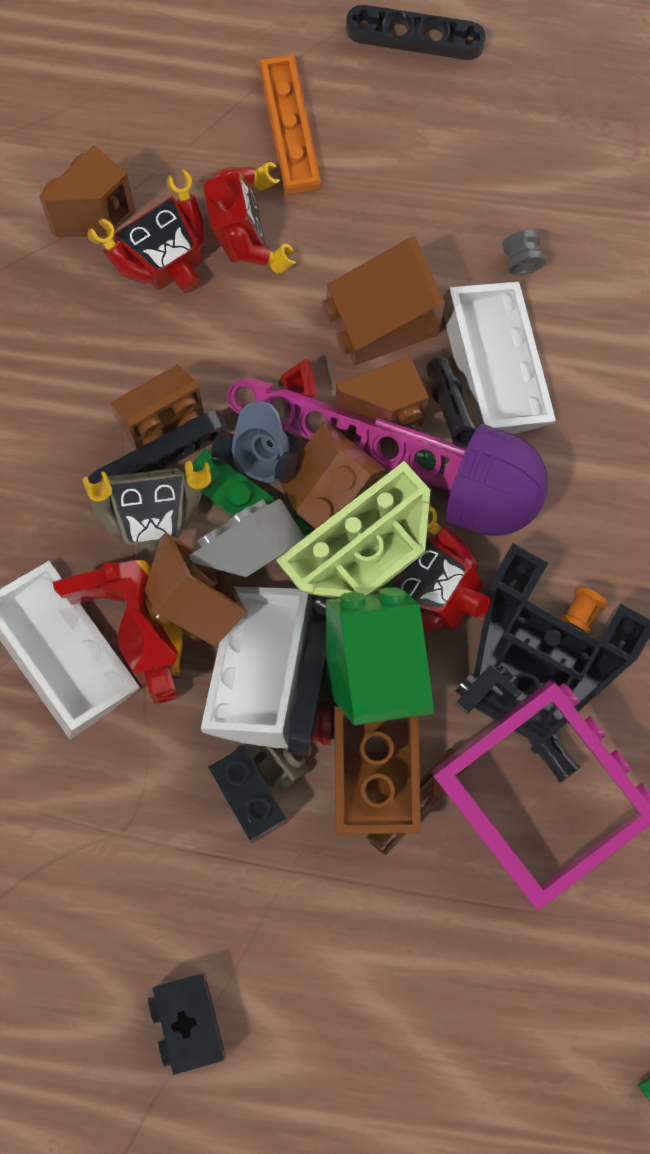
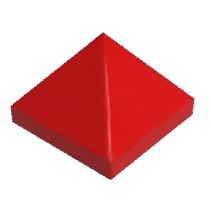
M302 360L281 375L284 389L310 398L317 396L318 386L309 360Z

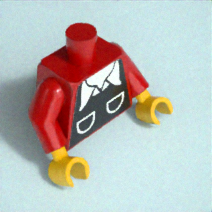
M267 162L254 171L250 167H225L217 171L212 179L206 180L203 183L212 231L231 262L243 261L262 266L268 263L277 274L285 272L296 264L294 260L288 259V256L294 252L290 245L283 244L274 252H270L269 248L266 247L256 194L252 186L254 184L258 190L264 191L277 184L280 180L271 178L268 173L277 168L276 165L272 162Z
M181 170L182 176L185 179V185L181 189L175 187L171 175L167 177L166 181L167 187L172 192L178 194L179 199L177 202L171 196L115 233L111 222L105 219L98 220L105 229V237L103 239L99 238L91 228L88 230V238L91 242L102 244L105 247L103 250L104 254L121 276L142 284L151 283L156 289H163L175 281L183 293H189L197 288L201 282V278L193 268L202 261L200 250L205 245L204 219L194 194H189L188 191L192 184L191 176L187 171Z
M429 506V516L432 521L428 524L427 532H430L433 537L432 539L427 537L425 553L403 570L393 588L403 589L420 604L423 633L438 631L440 628L456 629L466 613L480 619L485 616L490 606L489 596L480 593L483 582L476 573L478 564L467 544L446 525L441 527L436 522L437 513L431 506ZM381 588L378 589V590H377L375 593H373V594H379V593H380V590H382V589H381Z

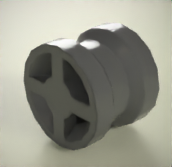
M519 231L509 235L502 242L504 252L510 257L508 268L511 274L526 275L539 270L546 264L545 255L538 248L540 237L537 231Z

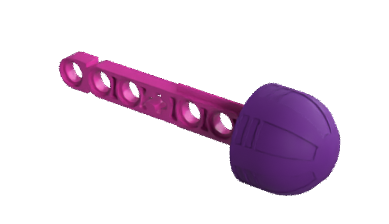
M243 378L230 386L227 392L229 406L238 414L246 406L240 401L238 396L241 386H247L252 389L255 394V402L265 401L273 405L275 399L278 398L287 401L291 408V414L289 418H280L282 429L307 439H311L316 432L308 421L309 414L312 411L322 413L326 421L334 428L347 430L353 425L356 426V433L361 438L353 442L355 445L382 465L387 471H392L405 461L426 485L450 493L446 521L473 532L489 536H502L519 531L535 519L546 500L548 476L544 462L536 449L516 435L485 424H481L477 428L468 447L465 448L379 417L373 420L284 388L272 390L273 384L256 378ZM339 430L349 440L351 439V434ZM382 437H392L397 441L399 445L397 456L392 457L383 453L380 447ZM419 450H429L434 454L436 466L433 469H424L418 464L417 453ZM446 457L450 458V461L447 463L444 469V475L440 474V471L443 469L446 463Z

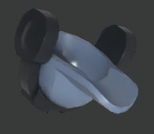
M265 401L247 404L239 413L235 433L221 432L216 436L211 447V458L225 462L233 455L234 463L239 471L247 477L264 481V483L276 480L287 484L295 476L299 460L295 443L296 438L282 429L277 410L272 404Z

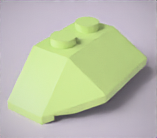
M403 461L280 556L276 562L302 593L335 599L348 592L371 595L425 553L430 489L409 465Z

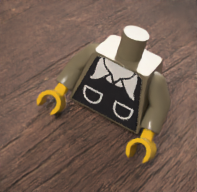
M188 461L185 463L186 479H184V474L178 468L107 476L103 471L101 472L102 480L99 483L90 484L86 476L83 478V484L90 499L93 516L108 534L119 537L124 545L138 544L140 560L149 561L153 564L162 535L166 532L176 539L180 538L181 528L189 524L200 502L203 488L207 487L211 482V473L208 462L204 463L205 466L201 471L194 472L192 462Z

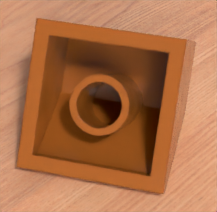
M411 356L336 384V407L373 420L379 417L419 431L420 426L423 425L429 396Z
M325 420L320 424L298 456V468L293 479L287 484L282 482L280 484L294 511L312 527L317 529L374 485L386 469Z
M165 532L160 538L145 587L147 596L152 604L151 612L165 624L172 622L178 625L193 640L199 641L203 639L216 647L247 611L225 571L193 563L189 555L196 550Z

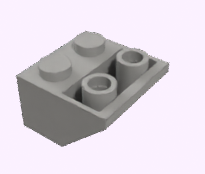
M263 499L231 517L225 525L214 529L197 540L201 548L190 554L189 558L193 563L247 577L290 550L304 539L305 536L281 499L269 505Z

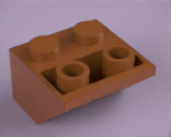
M95 145L85 154L81 153L76 156L71 162L70 168L58 179L49 181L39 196L51 232L56 237L88 236V230L91 228L96 232L97 236H105V229L98 220H108L112 223L115 231L135 212L127 173Z
M178 364L110 402L115 418L135 450L204 414L198 384Z

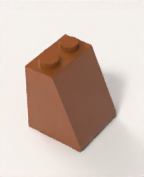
M415 236L407 238L328 283L326 300L322 301L329 322L335 321L340 333L336 334L339 347L343 355H350L354 366L438 336L445 306L443 297Z

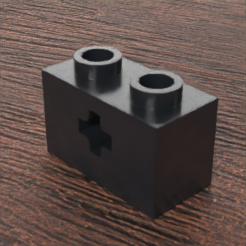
M245 746L208 766L251 844L287 824L286 817Z
M206 973L152 987L154 996L148 998V1005L153 1023L161 1022L164 1040L158 1041L163 1066H171L173 1075L224 1061L226 1054ZM185 1011L188 1018L195 1017L197 1025L190 1029L191 1036L186 1037L184 1030L176 1031L175 1022L181 1019L180 1012Z

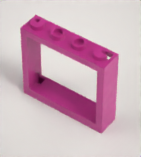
M548 680L431 770L434 778L537 911L650 826V792L642 783L635 787L626 775L632 769L616 749L609 753L600 740L606 735L591 716L584 720L574 707L580 702L565 683L558 687L551 680ZM553 702L637 812L540 885L456 775L537 712Z

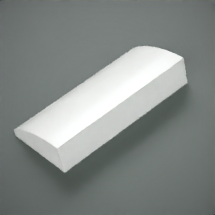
M519 282L449 287L443 296L445 302L443 316L463 389L466 408L473 427L477 430L481 424H485L511 434H516L553 424L556 419Z
M47 561L0 589V641L67 737L71 740L126 701L140 689V686L81 604L71 605L66 598H61L54 591L52 582L62 578L50 561Z
M234 586L247 613L219 642L201 730L203 733L236 742L288 749L290 726L314 611L312 608L314 602L311 594L302 593L299 589Z

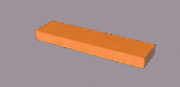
M295 55L259 60V69L285 195L321 190V179Z

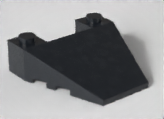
M512 543L489 585L488 596L490 598V606L483 618L473 674L478 678L490 664L496 669L502 665L520 681L516 687L522 693L515 701H512L494 685L474 709L496 721L548 680H551L558 687L565 683L580 702L574 707L579 712L638 659L650 638V619L623 604H619L611 613L597 639L528 601L548 562ZM551 702L515 729L514 732L541 746L568 721L554 703Z

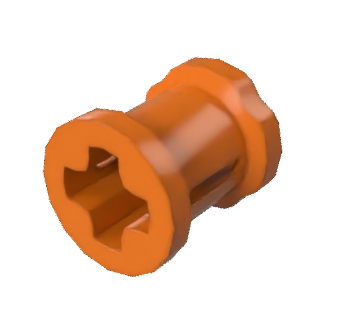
M577 586L573 592L575 598L566 614L561 615L560 619L590 635L592 633L590 628L600 610L606 609L608 601L589 588Z

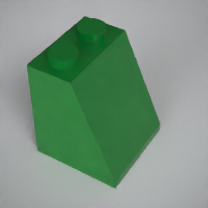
M384 588L380 590L379 594L371 595L348 592L342 594L340 598L326 600V692L353 725L433 714L434 705L420 604L403 589Z

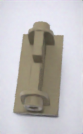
M241 743L242 746L246 747L252 759L262 751L267 754V757L257 766L274 788L279 787L282 792L295 783L294 780L311 771L305 764L304 755L290 754L286 748Z

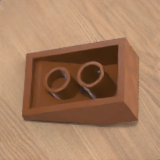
M334 707L336 834L421 833L418 716L353 725L339 707Z

